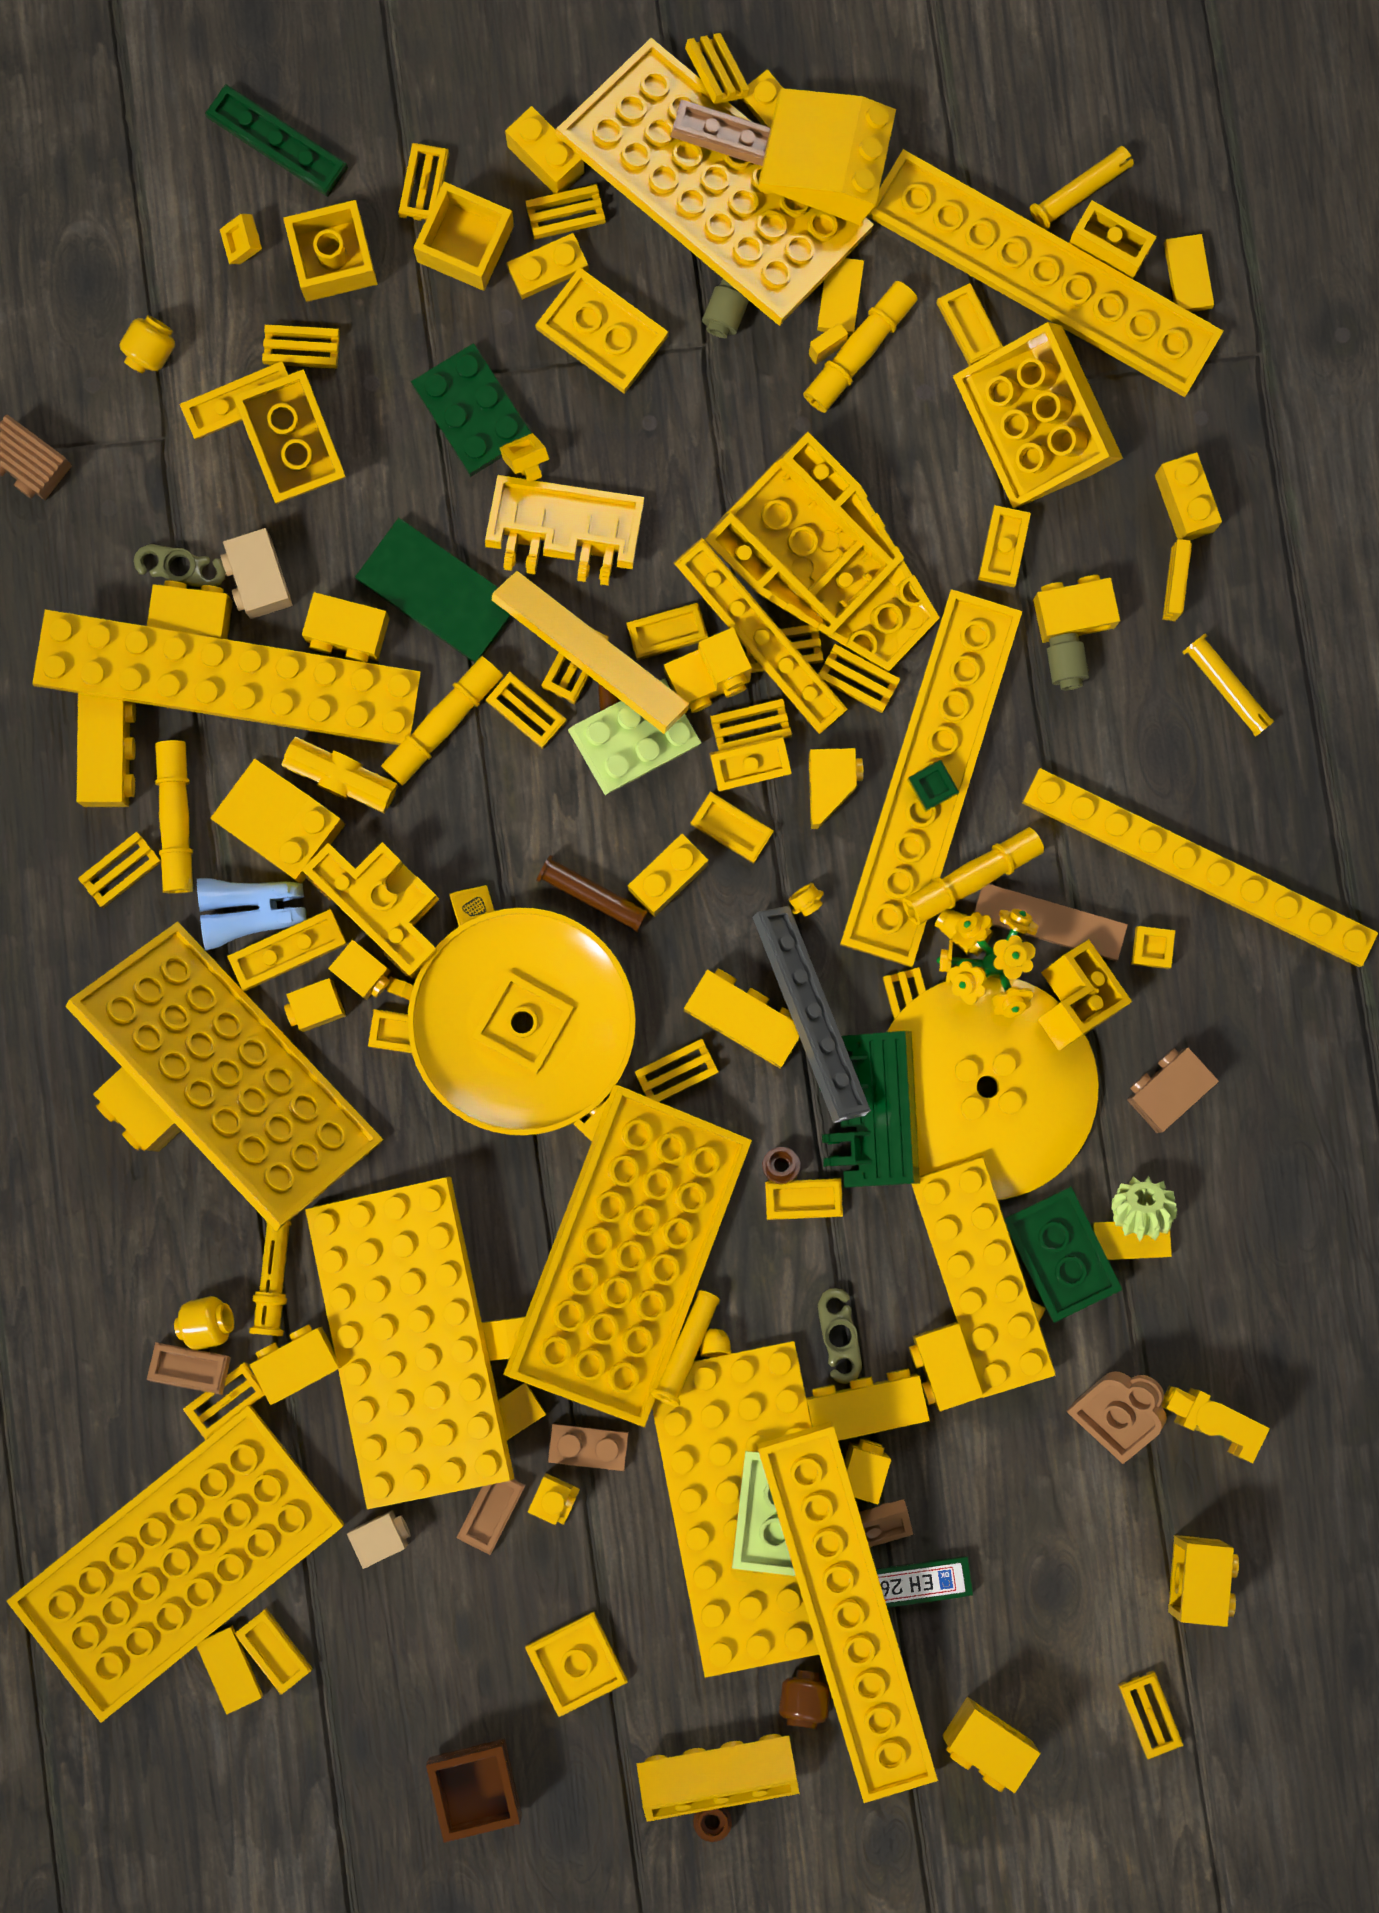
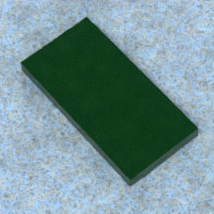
M399 517L355 576L357 581L474 663L485 654L511 618L508 612L492 601L493 592L498 588L496 585Z

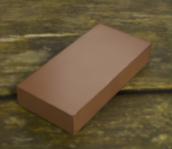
M155 1342L147 1380L223 1395L231 1357Z
M513 1479L511 1481L482 1486L456 1538L491 1555L525 1484Z

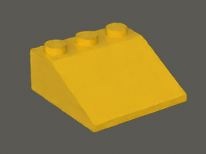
M781 88L777 98L758 187L860 225L877 203L896 109L863 96Z

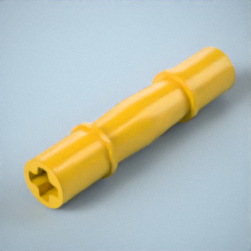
M895 281L879 302L868 311L869 316L848 338L834 359L825 363L824 369L803 393L804 398L814 408L826 413L846 387L853 383L852 377L872 357L889 332H895L896 326L918 301L917 295L904 283Z
M481 656L457 683H453L454 689L430 711L412 735L405 736L406 739L384 761L381 767L403 786L427 759L430 760L432 758L430 753L455 730L473 706L477 708L480 705L479 702L503 677L502 673L486 658Z
M178 740L160 741L155 743L157 768L155 785L159 786V822L162 850H159V855L161 856L163 893H188L193 891L191 858L193 849L189 848V808L186 785L190 781L187 778L186 742Z
M1028 827L1004 842L996 843L992 846L991 851L965 863L942 879L940 877L935 878L929 885L903 899V906L907 915L913 923L920 925L944 910L955 907V902L984 888L1003 874L1010 875L1014 873L1015 869L1044 853V846L1040 837L1032 828Z

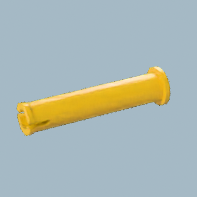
M1118 147L1113 153L1040 204L1033 203L1030 205V212L1036 223L1041 228L1048 230L1051 222L1128 168L1133 167V159L1126 160L1131 157V154L1125 147Z
M1206 633L1203 634L1182 653L1190 655L1256 737L1271 725L1274 720L1268 716L1205 639L1208 635Z
M702 1290L697 1292L695 1302L657 1389H653L651 1395L656 1399L669 1405H680L681 1401L678 1397L715 1309L720 1302L717 1296Z

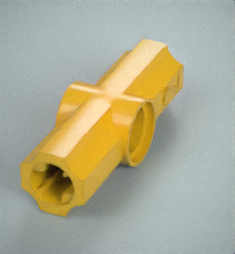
M295 737L289 744L282 762L284 768L317 782V786L343 799L349 797L384 814L390 807L398 784L392 780L363 768V765L358 761L336 751L330 753L298 737Z

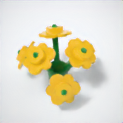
M1012 909L1011 912L1000 910V921L1009 925L1011 930L1007 939L997 941L992 949L985 939L988 936L987 930L992 926L993 920L988 915L982 916L981 913L975 912L971 916L960 919L955 925L956 933L953 935L952 940H949V950L941 949V955L936 959L937 963L940 964L939 971L947 972L946 983H950L951 980L953 983V994L961 996L962 1000L968 1005L975 1004L979 997L986 994L987 989L983 983L987 977L993 976L1000 979L1004 992L998 993L992 998L993 1012L996 1015L1003 1014L1007 1018L1015 1017L1031 1007L1030 1000L1034 994L1030 988L1019 989L1016 986L1011 987L1009 979L1014 980L1019 978L1022 972H1030L1033 968L1031 959L1035 956L1033 944L1022 942V939L1017 934L1018 932L1023 934L1027 932L1028 934L1036 935L1039 926L1032 921V916L1025 911L1019 909ZM953 941L955 944H960L964 950L971 949L978 943L986 955L983 960L952 957Z

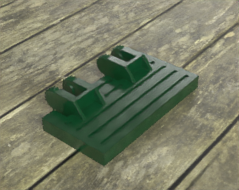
M912 1031L841 1036L847 1052H853V1056L849 1057L871 1111L865 1116L841 1121V1128L857 1127V1132L822 1134V1143L831 1145L851 1142L852 1156L841 1157L840 1155L823 1158V1167L859 1165L858 1171H844V1187L920 1184Z

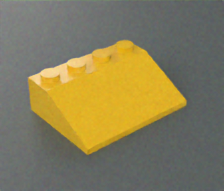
M1047 322L953 375L1013 509L1085 479L1123 459L1062 325Z

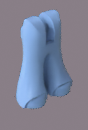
M210 878L197 879L200 912L235 906H259L257 910L200 915L205 950L220 947L234 939L249 934L292 927L307 920L304 907L277 909L276 902L303 898V883H233Z

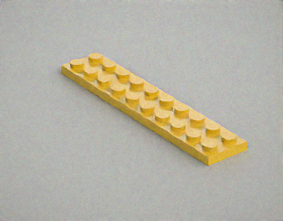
M904 149L879 189L876 206L867 215L868 218L1049 321L1062 325L1065 330L1183 397L1187 395L1223 333V330Z
M951 589L840 945L909 967L913 966L927 921L920 925L913 923L904 909L903 899L929 885L935 878L941 877L1022 611ZM942 760L959 794L925 812L907 779Z
M45 609L33 686L400 745L406 739V735L411 736L421 672Z
M828 1422L757 1444L863 1802L867 1803L938 1781L833 1423Z

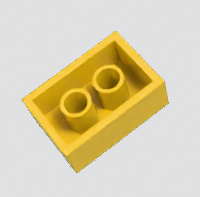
M304 369L233 395L275 504L346 478Z

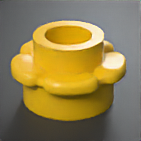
M813 883L803 886L788 899L794 907L792 913L798 914L802 912L804 916L812 914L822 906L823 903L820 899L824 892L818 890Z

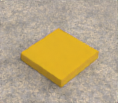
M594 1611L525 1646L558 1717L628 1683L626 1675Z

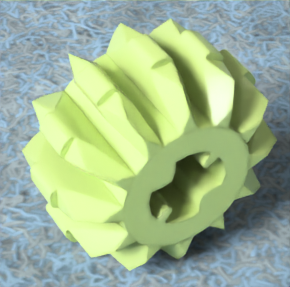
M1149 1176L1144 1182H1140L1135 1177H1132L1129 1185L1121 1183L1117 1189V1194L1112 1199L1111 1206L1115 1226L1123 1227L1122 1230L1125 1236L1131 1233L1137 1234L1139 1242L1144 1235H1149L1156 1241L1160 1232L1168 1234L1172 1222H1174L1177 1215L1174 1191L1165 1190L1164 1181L1153 1184Z

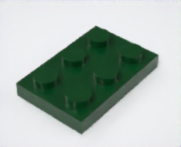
M474 343L411 381L416 393L470 477L502 458L499 447L531 434Z
M1071 1186L1004 1218L1016 1248L1054 1323L1123 1290Z

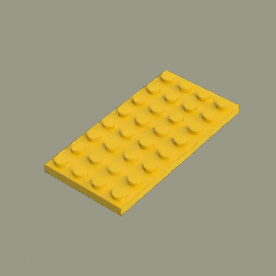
M650 38L556 128L555 135L582 157V160L780 326L871 232L874 224L865 218L858 225L759 188L758 182L762 166L670 137L681 99L738 118L750 120L729 102L713 104L702 80L654 39Z
M178 921L70 998L65 1006L275 1231L279 1230L383 1141L382 1137Z
M613 1085L503 1375L645 1427L655 1401V1397L651 1395L653 1389H657L672 1355L752 1140L619 1085Z
M451 1177L305 1209L334 1352L341 1366L338 1371L367 1509L515 1479Z
M792 1341L694 1361L678 1397L681 1401L680 1405H669L655 1398L652 1410L705 1678L819 1655L796 1576L732 1569L745 1451L759 1452L757 1448L759 1443L812 1428L795 1342Z
M249 1405L6 1602L99 1722L102 1723L345 1524L254 1408Z

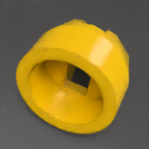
M711 1328L707 1330L700 1345L701 1356L718 1357L731 1354V1343L727 1333L720 1329Z

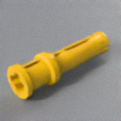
M266 1221L267 1228L259 1292L255 1291V1295H253L256 1308L254 1326L249 1327V1333L283 1336L284 1330L280 1329L282 1308L283 1305L287 1304L286 1294H282L291 1222L288 1221L279 1230L275 1231Z

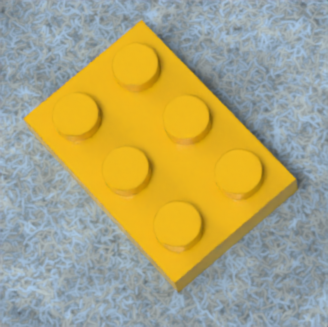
M580 267L535 325L536 330L624 394L669 337L667 330Z

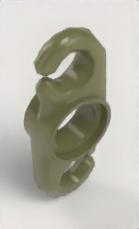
M149 544L139 548L133 561L138 573L145 575L147 568L143 564V559L148 554H154L158 558V564L150 570L152 577H164L170 581H178L187 584V586L201 588L202 585L219 586L226 576L221 559L216 558L213 560V565L217 570L216 576L210 580L204 578L202 569L210 563V558L208 556L198 557L183 548ZM177 557H185L190 561V569L183 576H175L170 572V564Z
M832 1288L822 1293L818 1302V1313L823 1342L829 1353L828 1364L831 1367H835L839 1360L848 1359L853 1366L848 1374H842L834 1369L830 1372V1376L838 1383L847 1384L850 1383L849 1381L858 1379L862 1369V1360L857 1330L851 1319L852 1308L849 1305H845L840 1312L832 1313L827 1307L829 1300L832 1298H839L841 1301L847 1302L850 1299L849 1294L842 1289ZM836 1325H845L851 1332L849 1343L843 1347H836L829 1340V1332Z

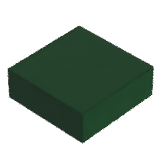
M942 760L907 779L925 812L959 794Z

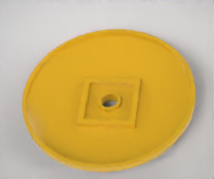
M510 908L489 912L462 924L435 947L437 951L422 965L415 980L409 1001L407 1025L410 1048L416 1067L428 1088L444 1106L463 1120L479 1128L501 1134L524 1136L547 1133L566 1127L589 1114L611 1093L613 1085H616L628 1064L635 1037L636 1018L632 991L627 977L617 958L599 937L580 923L564 915L536 908ZM519 1012H527L533 1017V1027L527 1033H518L512 1027V1019Z
M993 976L987 977L983 983L987 989L986 994L979 997L978 1001L972 1005L966 1004L961 996L953 994V983L951 980L950 983L945 981L913 999L893 1020L886 1031H912L919 1176L984 1156L998 1200L1017 1197L1031 1192L1055 1178L1071 1163L1082 1148L1092 1128L1098 1103L1099 1084L1095 1058L1089 1041L1084 1034L1059 1051L1038 1019L1060 1002L1030 983L1019 979H1009L1011 987L1016 986L1019 989L1030 988L1034 995L1030 1000V1008L1015 1017L1007 1018L1003 1014L996 1015L993 1012L992 998L996 994L1004 992L1000 979ZM983 1076H990L997 1082V1092L991 1098H984L977 1091V1082Z

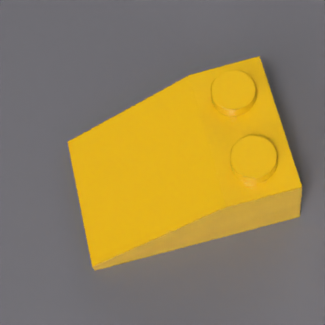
M256 759L252 761L210 818L298 883H303L307 877L302 869L327 843L331 845L346 825L334 813Z

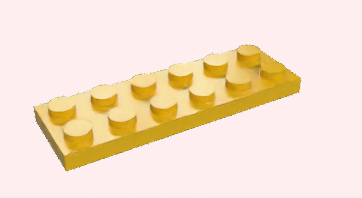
M984 1156L920 1176V1184H912L984 1396L982 1398L1056 1376Z

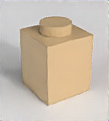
M393 1510L347 1533L363 1569L404 1550L408 1546L406 1538L411 1536L401 1515L395 1517Z

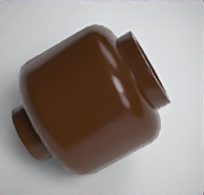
M797 1670L796 1678H787L783 1681L779 1713L783 1718L787 1719L786 1725L817 1729L818 1723H823L828 1719L831 1692L827 1683L819 1681L820 1673Z

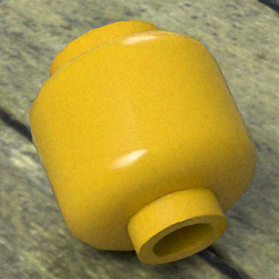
M149 315L145 319H134L119 344L121 351L127 356L124 363L142 374L146 368L151 371L161 370L175 348V341L171 336L173 330Z
M214 1296L184 1303L179 1310L178 1317L174 1321L176 1336L193 1350H201L225 1343L229 1334L234 1329V1316L230 1306Z

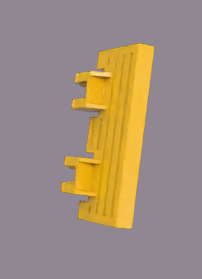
M498 475L485 537V547L501 549L503 536L509 535L504 557V570L512 571L516 563L517 545L530 546L529 555L526 559V572L535 574L541 541H545L543 556L574 561L577 546H581L582 551L577 581L586 582L590 570V557L594 555L604 557L599 579L601 585L609 586L615 552H619L617 567L633 569L644 507V497L541 481L528 483L527 479Z

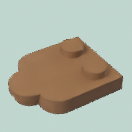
M1116 1371L1109 1372L1075 1400L1067 1410L1071 1417L1122 1464L1156 1438L1167 1420L1166 1413L1161 1406L1164 1392L1156 1380L1146 1375H1137L1130 1378L1128 1375Z

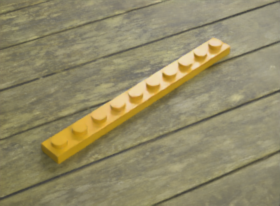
M1041 768L1038 769L1022 804L1357 967L1363 966L1378 935V932Z

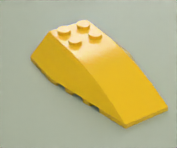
M806 432L722 516L704 540L757 594L888 672L940 617L915 575L911 574L905 564L904 557L899 548L890 539L884 528V523L866 498L868 496L862 486L809 432Z

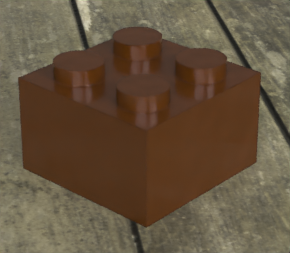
M505 1738L429 1757L426 1768L444 1843L520 1824L522 1811Z

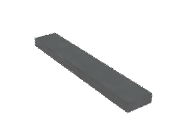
M790 906L757 912L752 918L833 1123L865 1116L871 1111Z

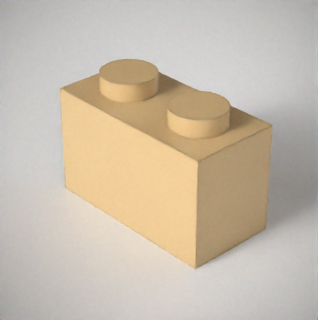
M266 528L223 541L226 553L220 555L227 576L234 575L237 588L232 589V595L238 611L245 609L249 618L254 619L293 606L271 536Z

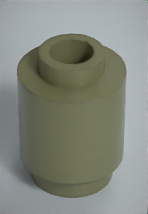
M724 279L721 280L719 286L714 288L702 318V322L707 326V332L719 338H727L728 335H735L749 302L746 297Z
M1067 633L1049 638L1050 647L1047 648L1052 684L1060 685L1063 691L1083 687L1082 681L1089 679L1084 642L1079 641V634Z

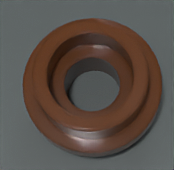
M773 1148L764 1156L762 1162L763 1173L772 1183L779 1185L788 1184L799 1174V1157L789 1148ZM778 1162H785L788 1165V1169L784 1172H779L774 1166Z
M724 1807L695 1813L693 1818L695 1832L701 1839L708 1842H717L724 1839L732 1826L729 1810ZM707 1816H718L720 1823L716 1827L707 1826L705 1823Z

